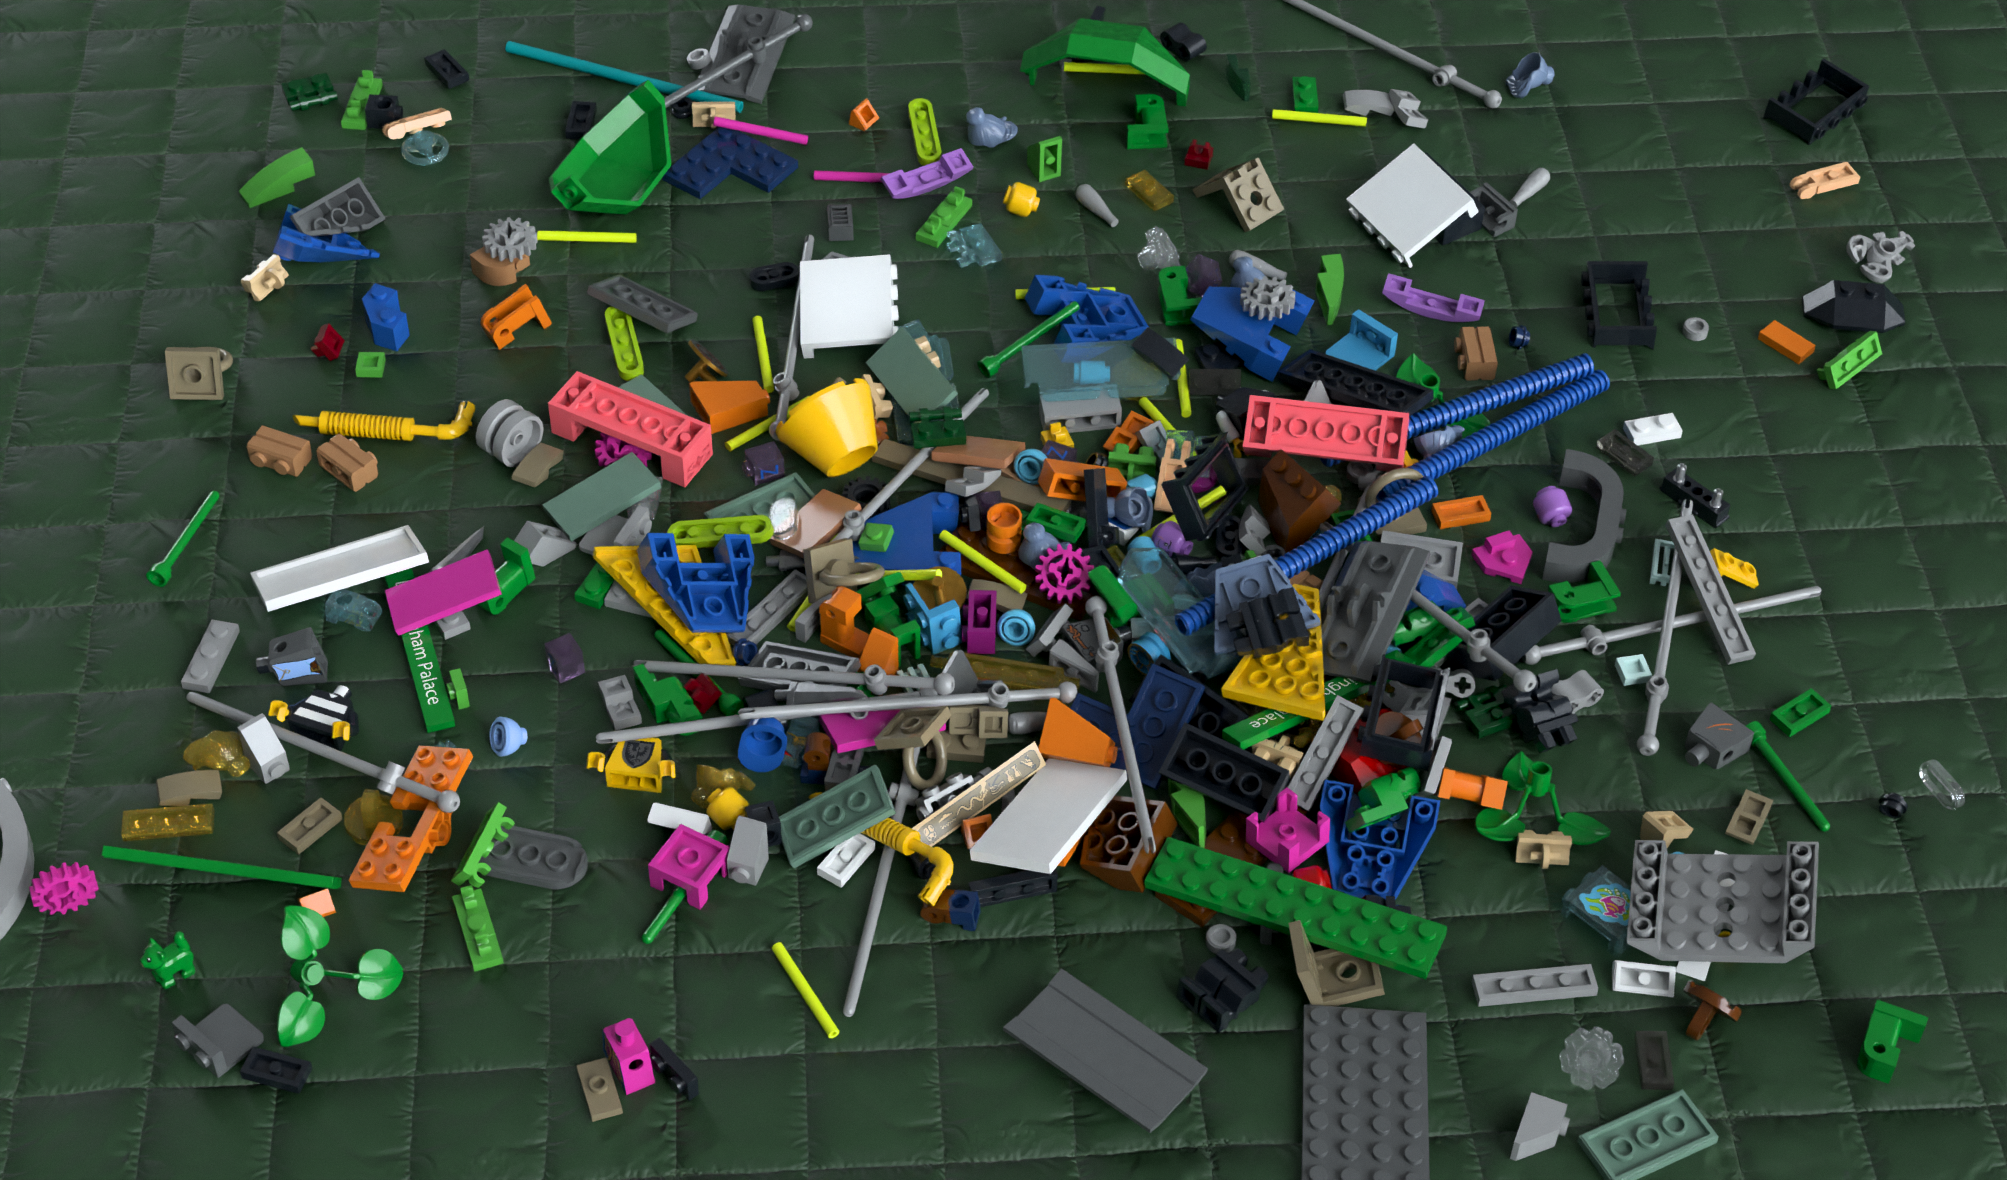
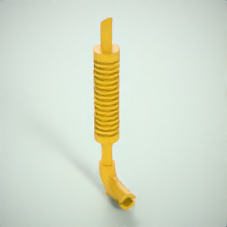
M463 401L459 404L455 420H452L451 424H439L438 426L415 425L414 418L409 417L398 418L396 416L388 417L321 411L319 417L292 415L298 426L319 427L320 434L326 435L341 434L343 436L377 437V439L387 438L389 440L412 441L414 435L437 437L438 440H452L469 430V426H472L471 420L476 408L469 401L466 408H464L466 403Z
M822 792L811 794L809 796V799H812L822 794ZM887 818L861 832L907 856L917 852L927 857L929 862L936 866L931 873L932 876L918 895L919 899L934 907L943 890L951 883L950 879L953 874L954 864L950 854L938 846L933 848L921 842L919 832L891 818Z

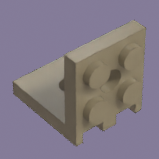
M1259 157L1227 168L1192 189L1196 198L1223 189L1244 232L1252 230L1284 210ZM1251 193L1257 198L1256 205L1251 202Z
M1301 921L1288 923L1297 974L1311 1005L1340 1006L1385 995L1379 964L1331 948L1313 952ZM1348 969L1357 970L1355 975L1350 978L1342 977L1343 972Z

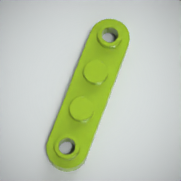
M923 98L914 99L908 105V114L917 159L921 165L925 166L940 160L941 146L931 102Z
M610 306L605 311V323L618 374L623 380L630 381L644 374L643 360L631 315Z
M750 515L678 521L669 527L667 533L674 534L676 545H696L697 548L716 547L724 534H749L751 544L764 543L772 537L774 527L767 516Z

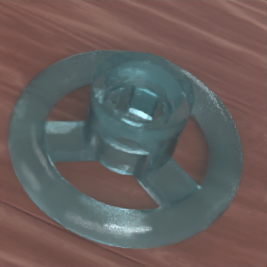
M427 130L418 131L411 135L401 146V153L404 159L415 165L435 164L445 158L449 152V143L446 138L438 133ZM439 142L442 145V149L437 155H434L432 147ZM409 152H419L425 155L426 158L414 157Z

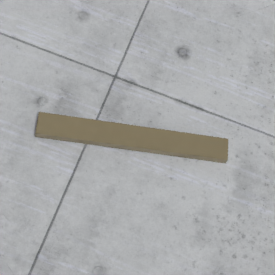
M884 439L878 446L877 452L873 455L872 461L901 470L920 450ZM931 454L912 474L946 485L947 480L963 478L964 467L970 465L934 461ZM1001 475L990 486L975 494L1000 503H1010L1019 509L1029 512L1032 511L1036 503L1064 512L1071 506L1070 499L1048 497L1042 488Z

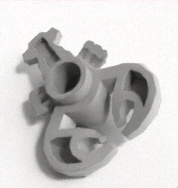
M1904 231L1898 233V238L1890 239L1886 238L1884 232H1878L1873 234V240L1862 235L1851 237L1847 243L1846 250L1850 259L1855 263H1858L1859 260L1862 261L1867 250L1868 263L1863 264L1859 269L1869 280L1883 283L1892 276L1891 263L1899 265L1905 260L1899 253L1904 248L1912 250L1915 245L1911 236L1905 234Z

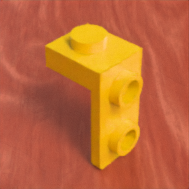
M1715 548L1710 551L1721 576L1725 575L1754 589L1759 585L1756 569L1752 564L1741 561L1731 554L1724 553Z

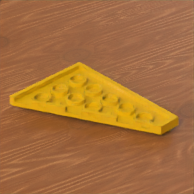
M676 545L680 563H702L696 545ZM639 546L594 547L593 558L699 664L736 665L726 633H692L644 577L637 553Z
M1293 584L1292 586L1299 595L1303 596L1307 601V605L1313 613L1318 615L1321 621L1319 589ZM1287 616L1280 617V620L1286 619ZM1321 624L1320 626L1307 629L1309 646H1297L1293 640L1278 653L1262 655V657L1254 659L1253 654L1244 655L1221 688L1222 696L1232 700L1324 721L1326 708Z

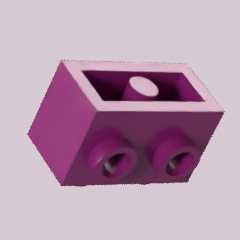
M969 590V605H963V621H968V625H962V642H967V653L995 654L997 591Z

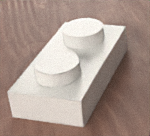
M1673 413L1624 421L1623 430L1632 446L1681 438L1683 431Z
M859 833L842 842L817 867V875L842 888L875 850V841Z

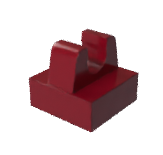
M1193 139L1185 157V165L1208 170L1214 148L1210 146L1209 142H1206L1203 146L1196 144L1197 140Z
M328 323L321 326L317 337L314 339L316 346L311 347V350L317 357L325 355L331 361L338 358L345 340Z
M703 673L697 679L690 678L683 686L693 699V705H696L699 712L703 714L723 694L709 676Z

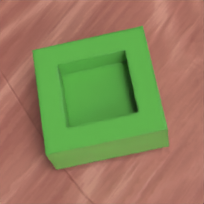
M359 352L355 369L356 376L382 378L386 361L385 353Z
M867 523L858 542L860 549L886 552L894 534L892 525Z
M461 669L449 671L451 682L446 683L450 700L456 699L458 709L470 707Z

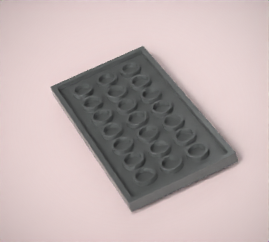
M1304 1004L1301 1180H1430L1426 1013Z

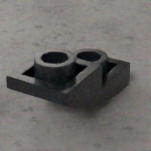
M1148 327L1130 346L1148 364L1152 362L1169 379H1172L1189 360L1179 349Z

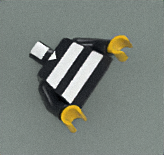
M342 685L337 686L333 693L315 690L309 697L293 705H287V703L279 700H274L270 704L268 715L277 716V720L281 722L288 719L290 731L339 751L343 749L345 742L350 737H354L359 733L358 714L354 711L353 703L350 700L352 693L347 687Z

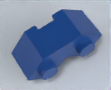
M375 283L362 298L366 323L371 331L375 345L398 351L410 336L406 313L400 311L397 290Z

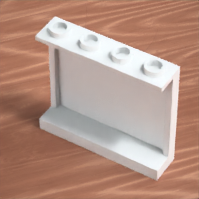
M1412 144L1346 199L1350 206L1348 211L1356 221L1362 220L1364 222L1362 225L1370 235L1375 233L1382 247L1385 249L1389 247L1392 250L1393 257L1399 263L1404 262L1409 268L1413 266L1409 257L1464 212L1470 218L1478 213L1474 200L1415 144Z
M890 254L800 261V336L804 359L814 358V349L884 344L898 331V326H894V321L899 320L898 306L894 305V300H898L897 285H893V280L898 279L897 265L892 264Z

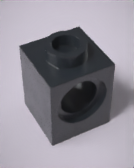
M369 94L365 107L368 128L383 129V126L387 123L389 124L403 118V107L399 106L398 96Z
M773 800L746 806L745 817L767 824L768 847L782 844L781 822Z

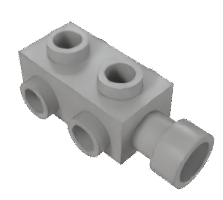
M986 767L977 772L974 778H972V775H962L961 772L947 777V783L942 786L934 785L923 790V796L914 800L919 820L923 821L957 797L953 795L954 790L957 789L958 793L961 794L993 770ZM932 802H933L934 805H935V809H934V810H933V808H932V806H931V803H932Z

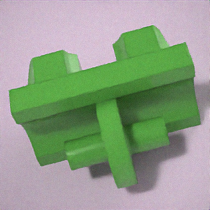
M1116 443L1113 452L1109 451L1108 467L1118 468L1123 477L1127 478V481L1143 474H1148L1150 477L1155 478L1157 457H1154L1153 447H1140L1139 455L1129 454V446L1127 444Z

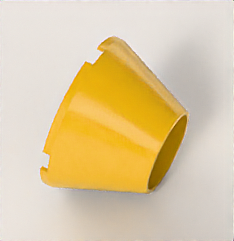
M855 378L853 380L855 383L845 385L844 381L838 382L800 402L788 412L791 417L785 423L783 421L778 423L775 430L778 439L828 477L844 475L863 465L878 450L871 388L865 379Z

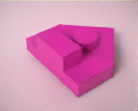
M1505 531L1487 537L1483 546L1472 549L1471 556L1484 574L1494 577L1496 574L1511 578V582L1522 584L1533 552L1520 534L1513 536L1510 531Z

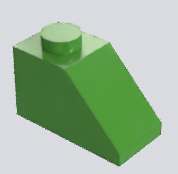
M1058 136L1027 147V166L1039 182L1061 176L1062 138Z

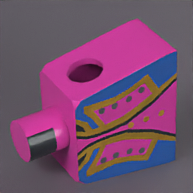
M627 1018L605 1027L602 1030L603 1051L626 1095L654 1084L655 1079L649 1050L633 1019ZM635 1060L636 1069H629L630 1063Z

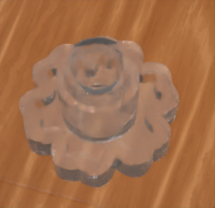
M1157 226L1147 230V246L1143 247L1141 252L1137 254L1141 266L1146 271L1149 269L1155 270L1158 267L1163 269L1181 266L1179 254L1169 235Z
M1595 1026L1589 1032L1584 1028H1578L1574 1033L1568 1035L1564 1042L1566 1048L1560 1052L1559 1059L1562 1071L1571 1074L1572 1084L1580 1086L1585 1090H1590L1594 1085L1600 1089H1605L1609 1084L1616 1081L1619 1077L1618 1069L1624 1064L1625 1060L1622 1055V1046L1618 1043H1612L1613 1035L1611 1032Z

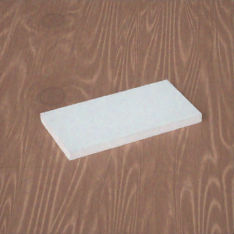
M409 525L254 571L250 574L253 584L269 612L428 563L429 560L427 552Z
M1049 758L1045 762L1046 766L1037 771L970 849L971 860L1051 874L1127 781L1126 770Z

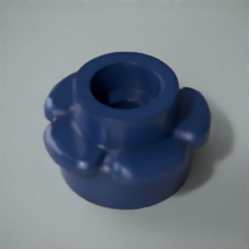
M1523 325L1519 327L1513 326L1509 333V345L1517 347L1518 350L1523 346H1527L1530 340V332Z
M741 638L733 646L732 652L736 663L743 666L751 662L758 650L754 642Z

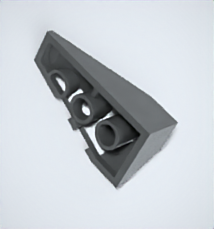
M360 177L289 216L299 232L312 237L365 231L385 220L384 215Z

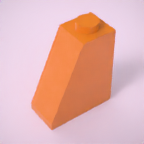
M694 381L689 383L690 401L702 421L711 425V434L768 416L770 397L767 390H762L757 381Z
M1050 697L1038 748L1042 757L1110 768L1111 763L1114 764L1117 757L1115 742L1061 701Z

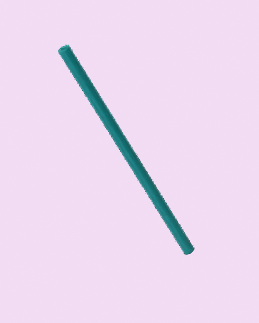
M508 41L506 44V52L634 86H639L649 80L659 92L669 95L684 87ZM696 90L686 96L695 102H735V112L741 113L743 109L742 101Z

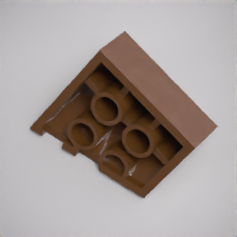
M1282 449L1262 470L1258 502L1276 544L1281 546L1286 553L1303 545L1316 532L1320 524L1324 523L1342 504Z
M1115 795L1089 826L1088 834L1084 836L1080 861L1081 867L1116 889L1143 893L1145 889L1144 880L1167 837L1172 836L1178 824L1166 802L1145 799L1156 845V851L1153 854L1149 845V853L1147 854L1144 850L1133 798Z

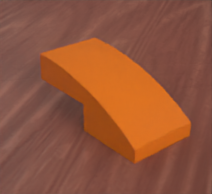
M1131 411L1122 426H1116L1103 448L1113 452L1116 443L1127 444L1129 446V454H1133L1141 445L1135 433L1154 423V421Z

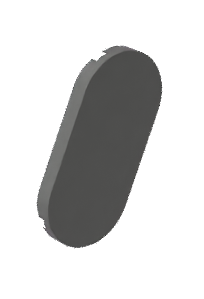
M501 826L502 831L507 833L508 837L503 842L493 837L491 840L495 843L493 849L486 858L481 857L478 862L486 863L490 866L491 870L487 874L488 876L548 889H564L575 885L584 877L588 868L586 851L577 840L513 826L509 830Z

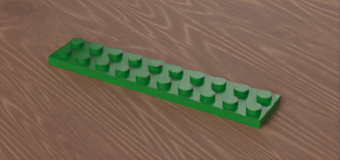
M1167 837L1144 880L1145 888L1257 925H1263L1266 928L1290 935L1288 923L1300 920L1309 942L1425 980L1447 934L1446 925L1171 837Z

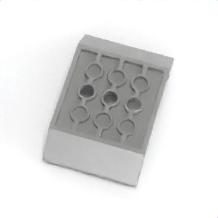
M1635 840L1627 944L1661 961L1787 963L1815 947L1819 843L1787 841V855L1668 854L1665 840ZM1724 879H1732L1735 881V883L1729 887H1724L1719 884ZM1727 903L1733 906V909L1728 912L1718 910V907L1722 904ZM1721 929H1729L1730 931H1732L1731 935H1729L1728 937H1719L1716 935V933Z

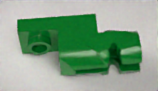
M1036 503L1031 512L1020 509L1022 513L1021 541L1024 539L1023 531L1025 526L1029 523H1039L1044 526L1045 532L1052 534L1056 539L1060 538L1074 544L1086 527L1085 518L1040 503Z
M1419 606L1408 611L1405 610L1391 644L1397 647L1401 644L1415 641V639L1420 641L1441 623ZM1462 606L1446 611V614L1466 629L1475 626L1473 616Z
M644 664L633 667L635 686L657 724L669 720L670 723L701 720L703 718L697 706L693 705L694 701L683 687L684 685L676 677H668L657 681L654 673H649ZM697 732L682 733L680 735L689 736Z
M1412 767L1398 770L1396 773H1389L1368 781L1358 792L1362 807L1353 811L1354 817L1345 822L1349 833L1390 819L1408 809L1405 800L1411 797V795L1414 796V794L1419 793L1421 787L1417 772Z

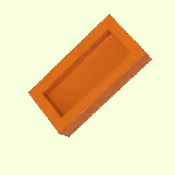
M1776 320L1761 330L1758 336V340L1797 364H1800L1814 353L1816 346Z
M1483 495L1432 503L1431 511L1439 529L1487 522L1491 519V512Z

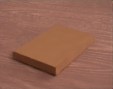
M966 436V445L936 447L931 451L932 460L1005 469L1015 460L1020 452L1025 450V442Z
M822 489L773 533L769 540L773 546L804 558L803 549L829 542L843 529V520L846 512L850 510H858L860 512L862 510L861 505L848 498Z

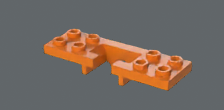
M419 745L403 777L440 792L445 790L456 792L473 755L470 749ZM397 787L390 800L393 809L424 811L411 837L393 836L396 831L393 824L379 822L349 878L351 886L353 888L405 892L424 853L432 854L436 846H445L449 842L452 813H445L438 808L437 803Z

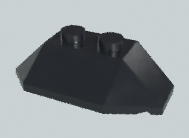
M1833 280L1804 295L1802 299L1804 317L1812 318L1816 322L1832 329L1885 333L1898 326L1905 325L1903 304L1884 284Z

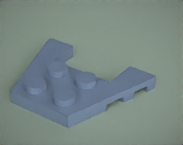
M1270 554L1216 569L1215 656L1235 651L1233 639L1237 638L1235 631H1229L1226 615L1239 610V603L1249 602L1257 598H1265L1268 594H1278L1281 589L1293 587L1288 577ZM1293 587L1306 628L1310 629L1320 626L1321 621L1318 615L1313 613L1307 605V601Z

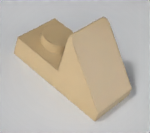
M1673 811L1645 812L1642 818L1640 839L1665 840L1666 847L1668 848L1674 839L1688 838L1693 828Z

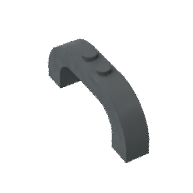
M1566 449L1559 485L1585 491L1595 499L1598 505L1594 537L1582 545L1568 546L1549 542L1542 580L1574 583L1587 580L1590 563L1601 560L1605 568L1608 566L1612 559L1615 543L1621 544L1624 528L1619 527V524L1624 525L1627 509L1622 508L1624 497L1622 482L1617 473L1607 463L1590 454Z

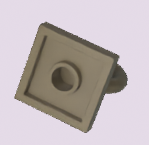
M216 347L166 348L165 359L170 399H223L222 372L230 368L233 363V357L228 351Z
M1411 468L1394 469L1381 475L1367 490L1365 496L1366 507L1369 508L1379 502L1376 496L1387 484L1399 479H1411L1415 482L1424 476L1419 471ZM1417 507L1405 513V515L1399 516L1398 519L1393 520L1382 528L1380 527L1378 530L1373 531L1372 535L1376 542H1380L1382 531L1410 535L1426 532L1427 523Z
M849 538L803 549L808 600L812 604L831 594L837 586H844L857 591V585L877 581L885 574L884 567L877 563H855L852 539Z
M936 706L901 709L874 739L878 750L903 748L902 760L906 776L910 783L920 791L934 785L939 786L945 776L947 749L939 730L952 716L949 707ZM932 740L936 752V766L931 778L924 780L920 777L915 767L914 748L925 747Z

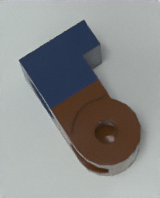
M813 732L806 737L800 775L801 783L824 785L832 756L831 739L828 735Z
M944 889L934 907L923 902L920 915L930 923L945 922L963 925V930L975 931L981 912L978 892Z

